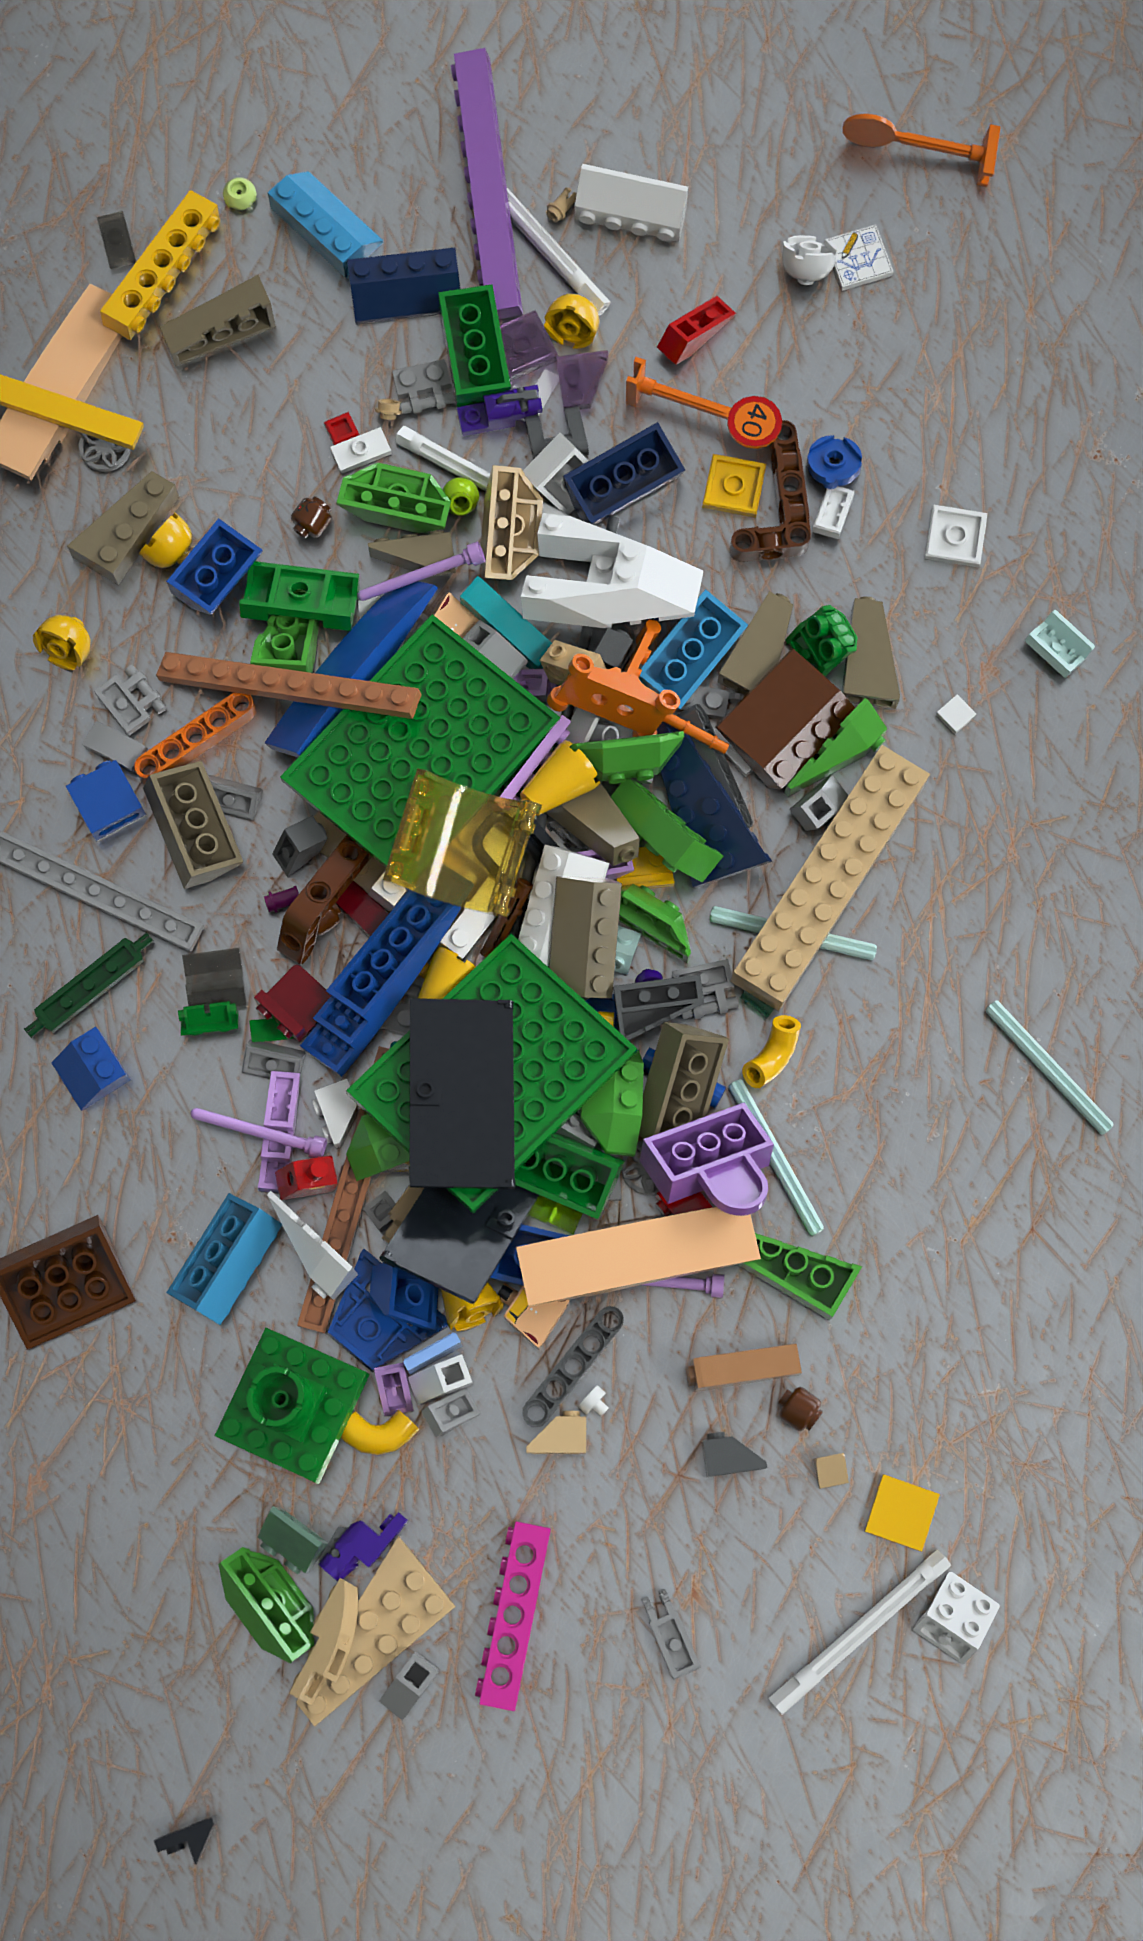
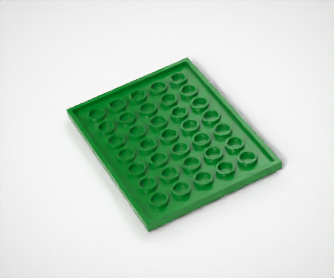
M433 614L370 680L371 682L418 688L422 695L413 719L343 709L280 776L283 783L409 887L534 752L549 731L561 719L555 712Z
M512 934L443 998L514 1001L515 1172L637 1053V1048ZM410 1030L346 1090V1094L408 1153ZM446 1188L472 1213L498 1190Z

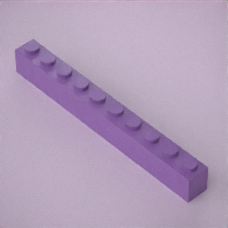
M486 48L454 53L455 64L451 65L453 80L457 81L458 90H454L457 107H461V115L457 116L459 130L464 132L465 141H461V150L463 157H467L468 166L464 167L465 179L471 185V192L467 193L470 209H474L475 218H471V228L473 235L477 234L478 244H474L476 260H480L481 269L477 270L478 282L480 286L493 285L499 319L523 315L490 57Z

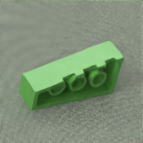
M627 778L611 795L612 800L637 833L640 840L644 839L647 841L645 847L656 856L660 854L664 858L662 861L663 865L675 873L677 870H680L703 883L723 858L719 851L705 845L706 840L687 827L685 825L686 822L669 809H666L667 806L634 779Z
M755 1233L761 1259L737 1265L830 1320L863 1266L850 1264L831 1256L821 1255L808 1249L789 1245Z

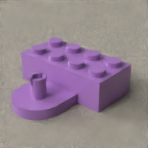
M744 1102L643 1139L639 1161L668 1204L705 1191L712 1203L721 1211L731 1215L744 1216L758 1211L766 1201L768 1182L760 1169L769 1166L774 1143Z

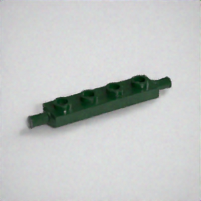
M147 932L134 943L127 938L122 939L34 1009L37 1019L24 1028V1030L31 1038L44 1027L53 1033L142 964L144 960L141 951L154 942Z

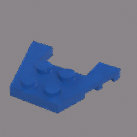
M363 1249L354 1268L358 1275L346 1287L327 1335L373 1372L374 1368L382 1367L448 1327L446 1316L439 1310H437L436 1328L434 1331L414 1325L409 1326L403 1321L385 1316L370 1296V1292L365 1289L371 1283L372 1267L381 1262L366 1249Z

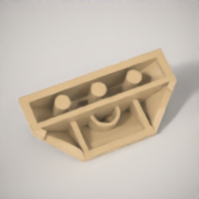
M492 465L484 498L481 548L486 560L485 563H482L484 578L513 580L539 556L537 533L542 518L543 498L525 476L521 468Z

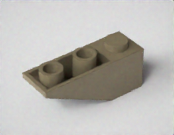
M441 530L432 531L428 535L423 536L407 534L402 536L401 539L394 540L379 538L372 543H368L371 558L410 571L454 556L451 532ZM456 568L433 576L456 573Z

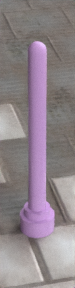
M478 541L467 545L466 549H463V553L360 590L357 597L359 600L365 601L466 563L468 565L473 564L474 566L486 562L483 550Z
M194 1108L191 1111V1117L195 1120L302 1149L305 1154H309V1158L323 1157L326 1150L327 1138L315 1135L314 1138L309 1136L306 1139L199 1108Z
M713 1274V1276H707L706 1279L676 1277L644 1284L643 1286L703 1290L705 1294H711V1297L723 1298L724 1275Z

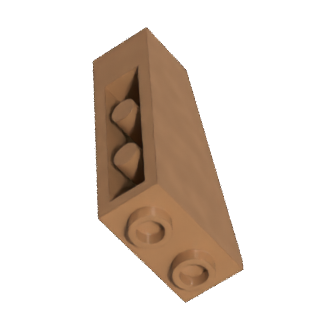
M797 1344L693 1358L690 1366H687L686 1369L688 1385L694 1386L695 1392L798 1376L802 1373Z

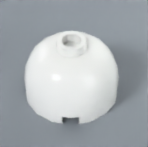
M793 236L788 238V243L786 241L783 242L782 262L785 270L790 276L798 279L797 281L800 284L811 285L814 281H819L828 276L834 267L837 247L829 240L824 239V244L816 242V237Z

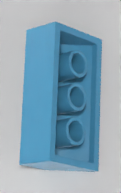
M309 171L286 175L267 192L270 208L345 278L349 275L348 259L369 257L384 243L373 230Z
M705 589L698 597L694 617L681 618L640 668L642 672L638 677L639 680L658 694L667 689L674 691L680 698V705L677 708L680 710L747 628L748 624Z
M228 1193L166 1293L221 1325L225 1317L230 1313L231 1307L239 1294L245 1289L252 1273L261 1263L262 1257L270 1244L276 1239L282 1223L260 1208Z

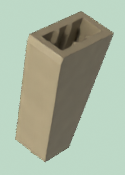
M768 592L719 672L718 683L736 693L747 695L780 661L793 609V604L790 603L786 596Z
M863 596L859 599L855 598L851 611L850 625L858 637L857 651L846 657L842 693L854 704H860L866 698L872 706L896 709L900 700V692L883 602L876 601L875 598Z
M601 783L594 790L545 812L612 866L629 862L638 857L640 838Z

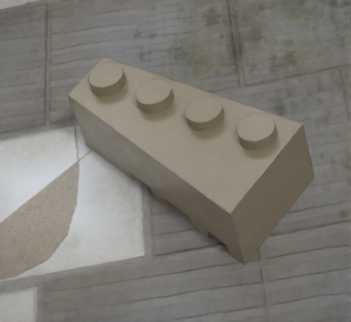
M256 275L187 313L169 320L166 324L160 326L172 360L175 366H178L275 328L276 324L269 297L259 275Z
M151 471L67 545L72 558L119 585L138 558L140 550L149 542L179 499L175 484Z

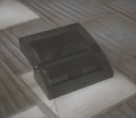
M240 947L182 955L188 1006L204 1005V1009L207 1011L210 1010L209 1004L230 1001L231 1004L236 1003V1006L247 1005Z

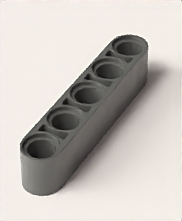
M695 704L676 715L685 721H690L692 725L713 736L716 735L701 705ZM690 736L696 750L702 759L706 760L711 768L710 771L716 780L720 781L742 814V819L747 827H752L751 815L725 755L713 748H708V745Z
M615 1306L604 1307L526 1402L522 1414L524 1421L528 1425L540 1427L549 1420L618 1334L624 1322L623 1313ZM607 1313H613L618 1317L619 1323L614 1328H607L602 1323V1317ZM588 1336H595L600 1341V1347L596 1351H588L584 1347L583 1341ZM568 1360H579L582 1369L578 1374H569L565 1370V1363ZM551 1382L560 1383L563 1387L562 1395L557 1398L550 1397L546 1392L547 1385ZM533 1405H539L544 1409V1417L539 1421H532L527 1415L528 1409Z

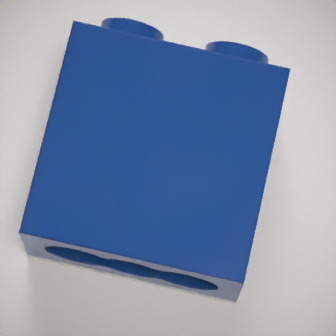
M117 760L112 762L105 761L99 764L95 771L87 775H78L70 781V784L66 785L96 842L147 816Z

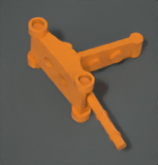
M654 619L648 620L635 639L637 645L623 672L618 667L611 669L595 667L589 656L576 654L568 665L570 674L564 683L554 687L547 697L548 705L555 711L561 712L566 710L569 704L633 730L632 737L656 735L657 728L662 722H665L708 745V748H713L722 754H725L729 747V744L718 739V736H713L692 725L690 721H685L673 714L680 705V698L674 691L667 689L658 694L639 680L638 677L642 670L638 667L640 664L644 665L651 654V650L648 648L661 631L660 623Z

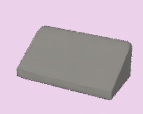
M212 775L208 776L223 813L254 820L263 789Z
M250 1039L245 1049L242 1072L270 1078L271 1071L301 1074L306 1052L268 1042H252Z

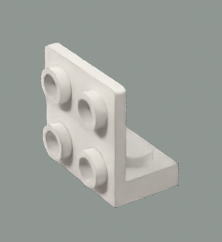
M949 1572L931 1606L917 1621L913 1631L964 1665L979 1649L1000 1606L954 1573Z

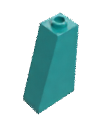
M477 576L460 595V603L479 620L496 630L528 660V663L525 665L527 668L543 669L540 659L552 642L527 619H523V616L483 579Z

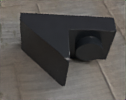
M216 1815L155 1839L154 1843L157 1852L166 1850L167 1855L184 1849L183 1842L187 1841L195 1865L198 1864L218 1821Z

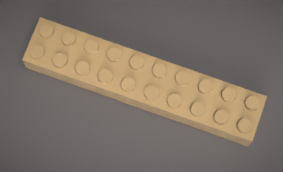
M881 745L734 970L730 982L778 1012L780 1011L925 786L930 776L928 772Z

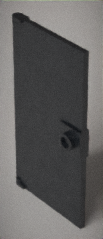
M410 998L409 1187L516 1189L514 1154V1001Z
M517 1185L514 1190H497L472 1213L446 1188H424L379 1258L383 1263L393 1268H399L474 1305L540 1195Z

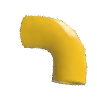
M780 1015L773 1019L769 1038L765 1046L756 1057L744 1064L742 1068L743 1077L751 1087H763L780 1074L794 1053L801 1024L796 1018Z
M397 1410L388 1421L380 1425H373L367 1422L355 1411L351 1414L341 1439L361 1453L381 1455L396 1451L410 1441L420 1429L400 1410Z

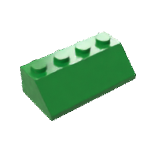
M493 285L438 292L439 311L456 406L462 407L483 403L484 395L510 390L511 384Z
M556 1132L515 1172V1183L517 1186L599 1219L615 1188L625 1161Z

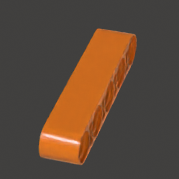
M233 692L139 756L135 762V771L140 781L145 784L149 775L142 773L146 766H156L155 771L152 773L155 774L187 765L250 722L256 714V707L252 696ZM241 702L249 704L248 708L244 711H237L235 709ZM217 718L226 720L220 727L212 725L213 721ZM192 735H203L199 742H189ZM170 750H179L177 757L173 759L166 758V754Z

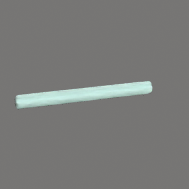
M717 906L712 908L710 914L711 922L759 933L768 920L767 918ZM830 933L820 947L821 949L867 960H873L877 951L875 944Z
M999 1001L992 1002L986 1008V1013L1101 1135H1104L1113 1127V1122Z
M739 1079L732 1082L728 1089L737 1105L745 1102L774 1143L770 1165L807 1232L811 1236L821 1232L823 1225L743 1080Z

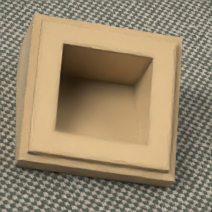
M844 1453L813 1459L819 1489L849 1483Z

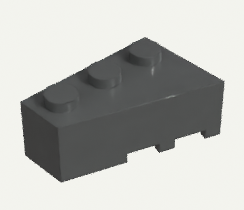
M701 975L613 986L618 1031L628 1040L704 1004Z

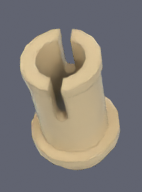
M566 187L554 202H550L547 205L546 215L553 222L562 221L565 218V213L575 203L577 194L573 192L569 197V193L572 191L571 188Z

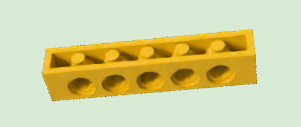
M192 190L187 193L100 310L104 326L129 340L136 333L142 331L147 317L151 312L154 313L158 309L164 294L173 289L176 278L181 272L187 270L195 252L201 251L206 237L210 232H214L218 228L220 218L217 204ZM145 285H153V286L148 287V288H145V287H144ZM131 305H137L135 308H128Z

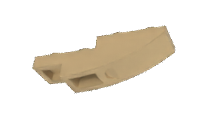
M341 1578L330 1590L328 1601L322 1612L314 1620V1626L310 1633L319 1637V1639L310 1649L308 1659L301 1672L296 1675L293 1687L289 1694L310 1705L313 1704L326 1678L335 1683L337 1682L348 1657L355 1633L358 1612V1588Z

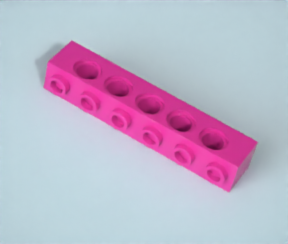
M515 1521L514 1527H508L505 1544L511 1545L509 1556L502 1557L499 1575H504L503 1587H496L493 1605L499 1607L497 1617H490L487 1635L493 1637L491 1647H484L481 1666L486 1667L484 1679L478 1678L475 1696L480 1697V1705L514 1712L516 1710L551 1528ZM524 1545L529 1546L533 1551L532 1560L526 1564L520 1563L516 1559L517 1549ZM514 1576H523L527 1581V1589L521 1594H516L510 1589V1581ZM509 1606H516L521 1611V1619L516 1624H510L504 1619V1611ZM504 1636L511 1637L515 1642V1650L510 1654H503L498 1649V1641ZM497 1667H503L509 1672V1680L503 1685H498L492 1680V1672Z

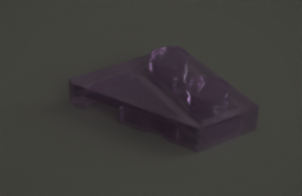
M608 350L556 357L563 410L574 406H579V409L591 408L609 358Z

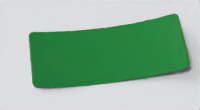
M273 1018L249 1021L252 1042L288 1039L276 1028L279 1024Z

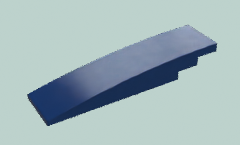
M417 581L385 593L355 624L315 673L370 681L397 652L438 588L433 584ZM293 701L265 741V744L273 750L299 757L343 708Z
M435 859L326 990L331 997L313 1017L318 1024L302 1042L300 1047L342 1077L412 985L446 934L475 885Z

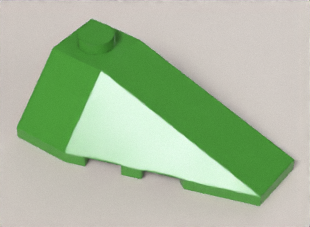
M297 589L293 593L296 595H303L306 593V591L303 589ZM271 615L267 621V628L263 634L258 635L254 642L250 664L313 673L320 620Z
M863 699L840 724L841 727L836 733L837 737L835 739L832 737L828 738L818 751V758L812 757L788 783L785 794L788 797L864 758L871 750L877 752L881 745L886 742L884 736L887 727L869 700Z

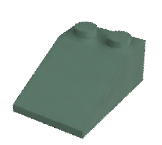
M276 1506L270 1509L258 1535V1538L263 1541L260 1547L274 1557L278 1552L287 1559L284 1565L296 1574H299L301 1570L304 1573H309L328 1545L327 1541L283 1508Z

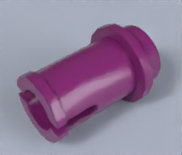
M297 886L273 894L271 891L268 892L269 895L264 896L268 912L274 911L276 914L278 913L277 910L290 906L299 895Z

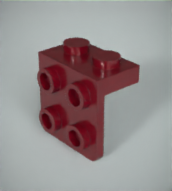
M296 964L267 993L261 989L254 999L258 1005L256 1010L264 1018L269 1020L272 1017L279 1024L276 1028L286 1038L290 1039L293 1037L300 1042L317 1024L313 1017L331 996L326 992L327 989L305 969Z

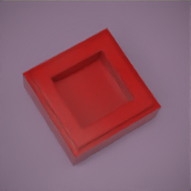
M349 411L324 422L325 429L333 445L360 435Z

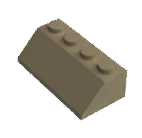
M202 761L149 775L143 790L184 889L210 882L243 863L239 849Z
M556 876L549 968L580 997L612 998L622 883L605 878Z
M663 1023L643 1093L642 1120L639 1136L645 1139L707 1116L729 1038L687 1024Z

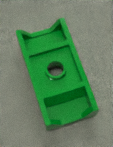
M255 561L248 569L244 598L240 599L239 602L240 618L268 621L269 614L322 620L323 628L351 631L358 599L357 594L360 589L359 574ZM297 589L306 591L303 595H296L293 592Z

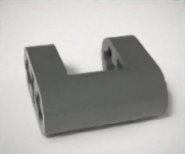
M579 406L565 408V419L569 434L564 436L584 456H588V443ZM538 414L524 418L533 460L555 438L544 439Z

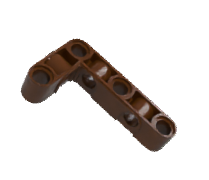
M782 420L780 434L787 435L789 439L781 440L777 437L770 444L780 526L765 528L757 526L735 531L731 537L729 552L731 557L738 562L801 556L809 547L811 530L802 457L796 427L788 420ZM792 485L797 490L793 492L787 491L784 486ZM794 536H799L804 540V542L795 543L791 540V538ZM738 542H745L749 547L741 549L736 544Z
M347 835L291 903L283 916L277 951L300 965L307 961L314 949L320 922L372 858L368 852ZM313 897H319V898H321L322 900H317V899H314Z

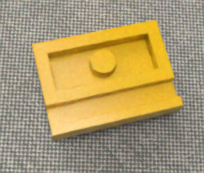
M639 847L638 857L632 859L634 871L616 878L617 882L622 883V886L635 884L639 888L641 885L654 889L671 887L675 884L673 872L662 863L664 858L660 854L659 856L654 855L646 847Z

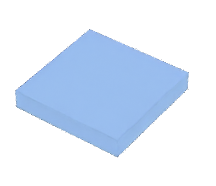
M453 1332L407 1357L403 1363L410 1375L463 1346L457 1334Z

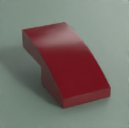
M354 881L336 902V905L369 937L388 916V913Z

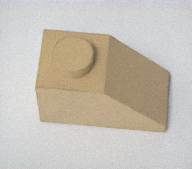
M562 1411V1416H556L526 1446V1453L586 1454V1417H580V1411Z

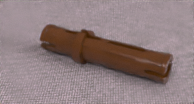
M518 878L508 899H504L502 903L503 909L492 927L483 948L480 950V954L485 958L508 937L518 915L523 914L525 910L523 906L533 889V884L529 881Z

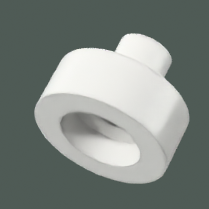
M597 1385L581 1402L578 1408L586 1415L593 1409L602 1416L609 1409L601 1401L606 1392Z

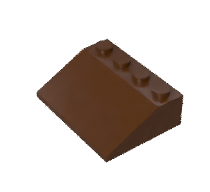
M791 649L715 727L768 788L782 789L820 750L824 742L837 733L841 727L840 724L855 707L840 689L797 651Z
M99 1215L0 1258V1297L27 1350L136 1301Z

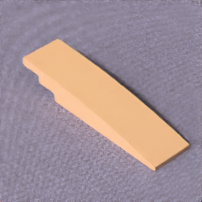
M89 284L24 381L25 383L85 403L122 338V335L104 326L100 310L111 297V293ZM131 305L128 308H135L137 305ZM7 408L0 420V467L32 481L42 461H48L57 443L62 444L70 429Z
M717 1207L516 1247L528 1307L583 1296H593L761 1259L751 1214L744 1216L731 1215Z

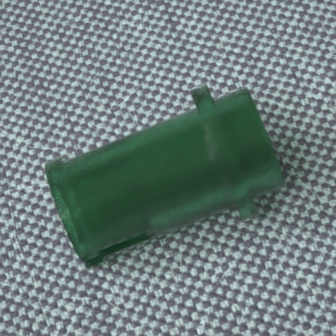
M744 991L740 996L744 1000V1005L748 1003L765 1016L766 1019L774 1010V1008L754 997L751 993Z

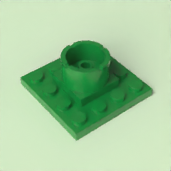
M265 1327L214 1436L319 1484L370 1374Z

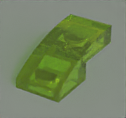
M540 1195L528 1216L573 1235L583 1213Z

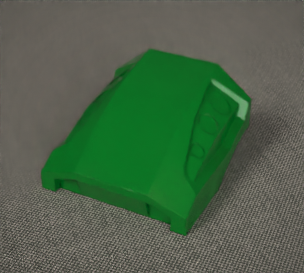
M825 605L801 622L785 641L826 677L848 655L857 651L858 637L843 613L831 605Z

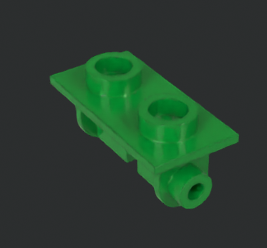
M230 1001L209 1004L210 1013H205L204 1005L184 1006L183 1010H178L179 1021H181V1036H196L207 1032H227L231 1029H238L239 1012L236 1003L231 1004Z

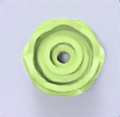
M241 177L231 179L223 189L226 205L234 210H245L251 207L257 197L252 182Z

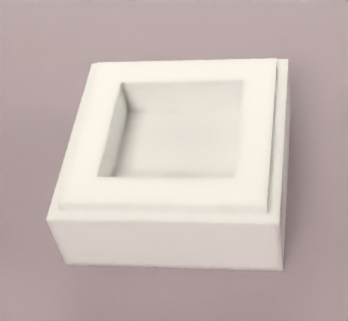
M957 694L936 713V716L956 735L975 718L976 713Z

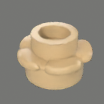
M379 399L378 408H375V411L380 413V418L386 420H394L396 415L402 413L400 402L394 399Z

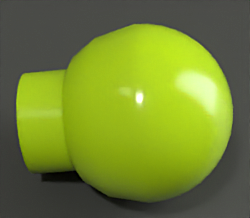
M454 478L448 481L442 489L451 500L449 512L453 515H468L478 505L479 491L476 485L469 479Z

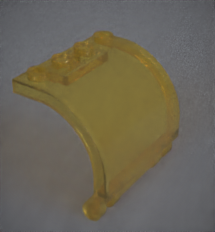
M417 768L383 880L447 904L494 916L508 917L510 908L507 907L510 898H514L516 891L514 884L529 835L534 833L536 826L534 824L535 816L540 813L542 805L529 800H512L476 791L453 783L427 770Z

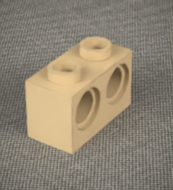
M557 640L553 641L540 659L549 682L557 685H562L570 674L568 665L576 654L589 656L595 667L606 669L600 654Z

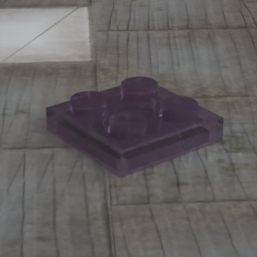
M536 310L500 325L510 381L558 361L559 355Z

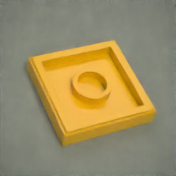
M713 454L702 508L756 518L766 464Z
M882 1474L864 1532L922 1552L940 1494Z

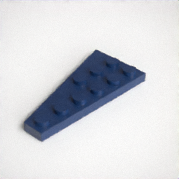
M662 722L657 728V734L680 731L665 722ZM684 733L681 746L661 770L671 810L686 822L685 825L706 840L705 845L716 849L723 855V858L703 883L690 876L692 886L698 888L773 862L759 845V840L755 834L749 830L743 821L742 814L720 781H717L710 771L711 768L706 760H703L696 750L690 736Z

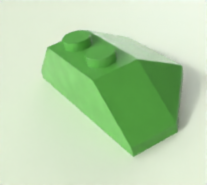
M377 462L352 475L343 477L336 504L366 522L423 533L445 529L451 500L445 495L431 474Z
M684 732L573 743L569 748L574 752L580 749L585 754L598 774L596 778L600 781L618 784L625 782L627 778L636 777L639 781H645L654 778V775H658L681 746Z
M635 884L622 886L619 922L641 933L643 937L687 963L691 956V949L683 915L678 912L680 909L668 900L662 902L654 897L655 893L646 886L641 885L640 888Z
M639 1050L580 1109L581 1121L600 1143L605 1154L634 1157L636 1154L643 1109L644 1062Z
M368 1114L361 1117L346 1153L356 1181L409 1161V1153Z
M242 1547L218 1564L226 1601L261 1649L288 1663H292L314 1646L313 1634L310 1633L314 1626V1608L279 1560Z

